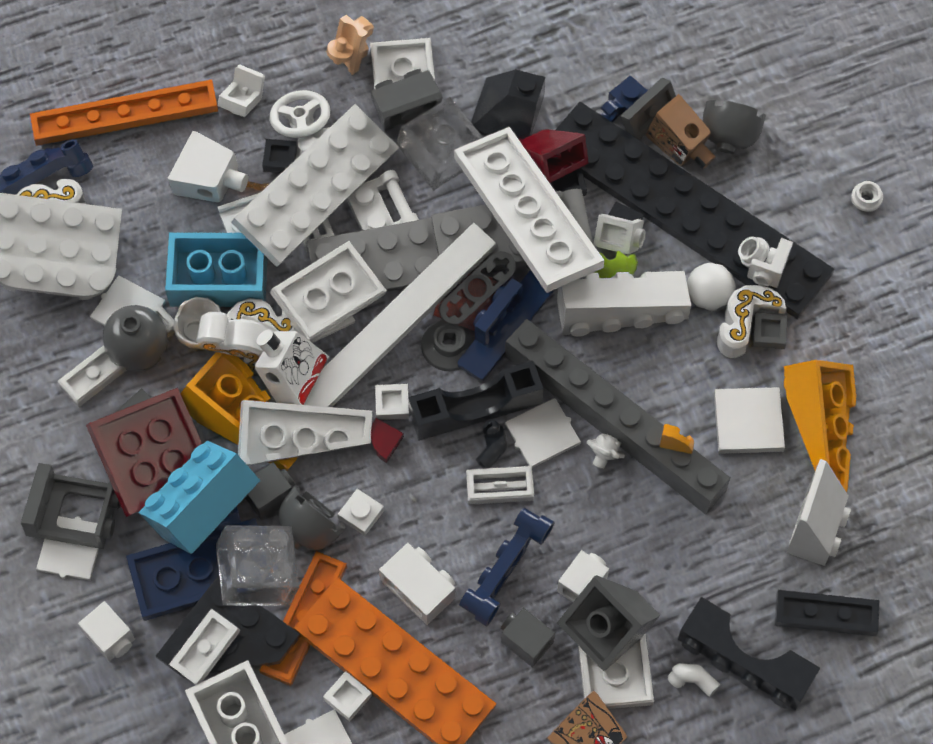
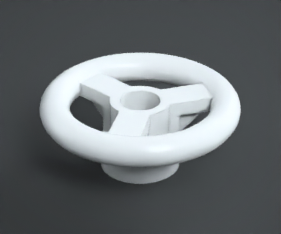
M307 90L294 91L282 96L275 102L270 111V123L274 130L283 136L291 138L307 137L318 132L325 126L330 117L328 101L322 95ZM297 100H311L304 106H296L294 108L286 106ZM320 107L321 115L318 118V120L314 122L313 114L315 110ZM279 115L289 119L291 128L284 126L279 121Z

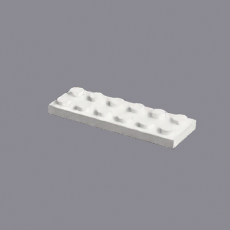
M354 104L240 211L231 223L278 267L398 150L399 146Z
M510 127L454 150V159L546 293L604 268V259Z

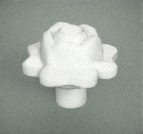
M602 433L596 439L587 440V444L596 454L593 464L599 468L604 469L608 460L625 457V454L619 449L621 442L611 435Z

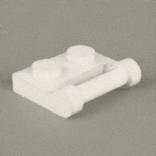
M395 170L386 171L380 177L363 183L347 199L361 231L419 220L417 214L412 213L398 184L400 179ZM388 190L401 217L399 221L393 222L379 193L380 191Z

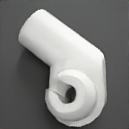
M679 663L672 667L673 671L668 675V681L674 687L681 688L685 685V682L695 683L709 697L721 686L702 666L697 664Z

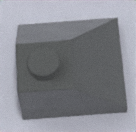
M596 575L558 620L557 624L605 671L644 636L660 617V614L637 591Z

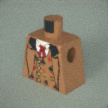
M679 94L656 113L645 136L679 166H683L692 158L703 170L716 158L705 146L711 134L710 129Z
M593 690L546 739L551 744H621L627 738V735L599 695Z

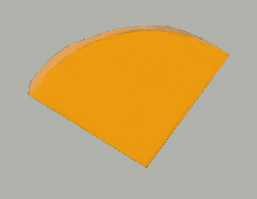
M664 424L660 447L692 454L694 439L690 435L686 438L679 434L680 428Z

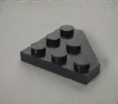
M218 575L156 654V658L181 677L186 678L169 664L211 608L241 631L209 673H222L247 660L251 667L280 664L301 636L289 625Z

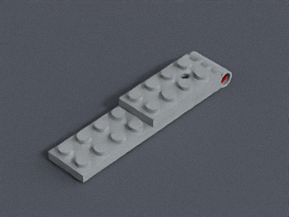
M582 190L556 191L593 244ZM487 205L432 214L431 218L307 241L311 264L350 241L387 291L406 288L473 223L479 226L497 244V248L485 259L495 252L504 251L514 258L516 267L527 265ZM495 258L493 262L496 266L490 272L506 269L507 260L499 261ZM485 268L480 271L482 274L487 273Z

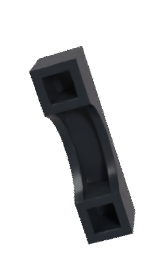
M532 360L502 369L493 379L472 389L448 392L438 388L408 397L409 414L420 441L543 403L544 388Z
M701 597L680 630L678 640L682 642L681 645L692 654L699 655L701 653L711 659L712 665L718 670L725 673L731 671L741 677V682L748 688L755 691L760 689L769 694L771 700L784 709H789L790 707L796 711L818 674L820 667L792 650L778 658L766 660L747 655L736 645L730 632L731 614Z

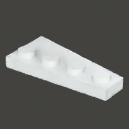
M243 400L241 401L238 455L247 465L368 445L371 443L372 411Z

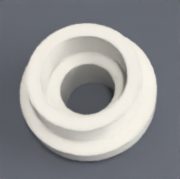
M864 181L854 187L851 200L859 210L871 212L880 207L883 201V193L876 183ZM867 195L872 200H865L862 196Z
M760 237L746 238L738 249L741 262L748 268L752 259L764 262L769 253V244Z

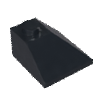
M516 69L487 77L469 127V132L488 136L510 127L518 139H525L531 136L544 99L546 77Z

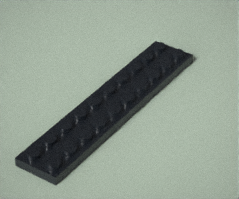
M579 102L556 128L557 131L585 134L589 163L581 167L583 177L629 208L644 214V218L710 262L723 265L734 278L745 285H758L753 279L747 277L749 268L741 262L738 254L739 246L746 238H763L769 244V251L771 247L777 249L781 238L792 241L582 102ZM793 242L778 287H765L778 292L785 300L786 312L798 320L833 275L835 269Z

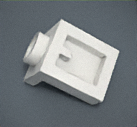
M601 214L598 216L593 245L615 252L620 251L627 255L638 251L642 247L646 231L643 229L644 220L636 219L631 221Z
M781 238L777 249L770 248L766 262L752 259L747 277L753 279L758 285L777 288L793 242Z

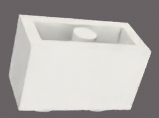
M407 543L379 569L380 580L428 625L456 598L455 581L446 571L441 570L438 572L430 564L432 560L420 547L414 549Z

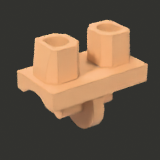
M347 15L340 18L336 38L328 43L327 56L337 65L344 63L352 75L358 72L362 58L367 56L369 48L366 40L373 33V24L363 16L354 21Z

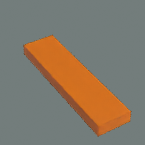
M316 551L283 622L294 629L338 577L342 580L347 569V563ZM300 637L280 664L262 665L259 670L260 674L292 686L311 645Z

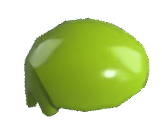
M617 251L616 257L608 260L603 253H600L604 259V268L593 273H598L599 278H611L617 272H629V274L634 275L638 266L637 257L635 254L627 257L620 251Z

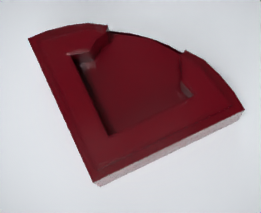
M375 418L371 428L372 445L377 456L387 463L404 438V433Z

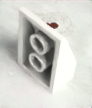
M820 459L805 494L786 552L825 566L829 556L836 557L841 538L836 537L838 527L845 528L851 511L850 508L845 507L848 499L847 492L825 460Z

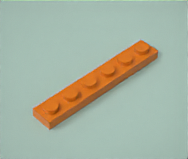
M211 79L30 113L34 141L36 146L218 112Z

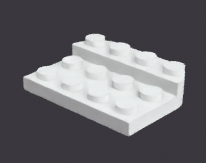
M0 193V285L4 289L13 292L15 290L78 297L79 300H88L100 295L109 287L115 276L122 209Z

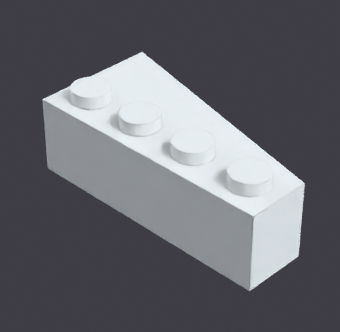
M685 271L644 272L640 278H634L629 272H617L611 278H599L598 273H591L584 276L585 279H577L558 288L557 304L563 335L571 334L575 337L587 335L592 331L615 332L623 327L646 328L654 323L661 322L678 324L685 319H689L691 309Z

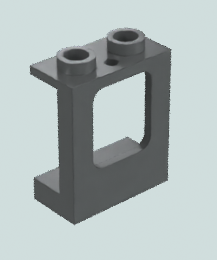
M38 463L21 519V525L25 535L29 537L104 549L106 539H111L115 528V519H112L115 508L119 509L121 505L110 481L109 483L57 475L54 474L52 465ZM75 494L104 499L95 533L61 528L57 525V519L66 495Z

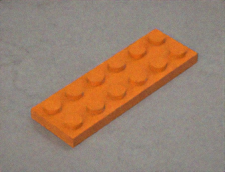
M338 577L294 627V630L305 641L341 670L347 671L371 691L372 695L433 744H466L496 707L497 703Z

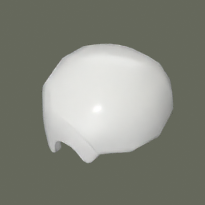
M706 263L700 265L691 272L687 280L690 300L697 307L705 308L709 311H716L718 308L727 305L729 298L736 290L733 275L720 264Z
M194 297L184 301L178 309L173 325L178 341L188 348L203 349L197 343L201 316L208 312H221L219 305L209 298Z

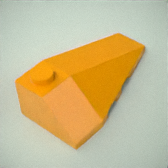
M215 352L180 393L190 416L194 420L236 445L239 443L241 401L269 402L271 399L265 390L261 391L252 378L254 373L245 362L235 355ZM298 457L268 463L274 462L277 468L288 471Z
M811 360L784 366V388L787 401L814 470H816L820 459L827 461L847 492L851 454L846 445L847 436L853 435L854 427L849 422L850 408L856 406L854 367L850 364L822 360Z

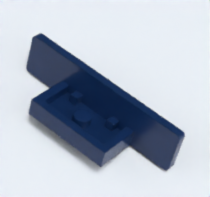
M531 270L520 283L512 278L506 286H500L493 296V303L487 310L482 309L476 316L473 323L475 326V340L458 360V367L479 381H484L505 355L506 340L526 319L531 322L555 289L546 293Z

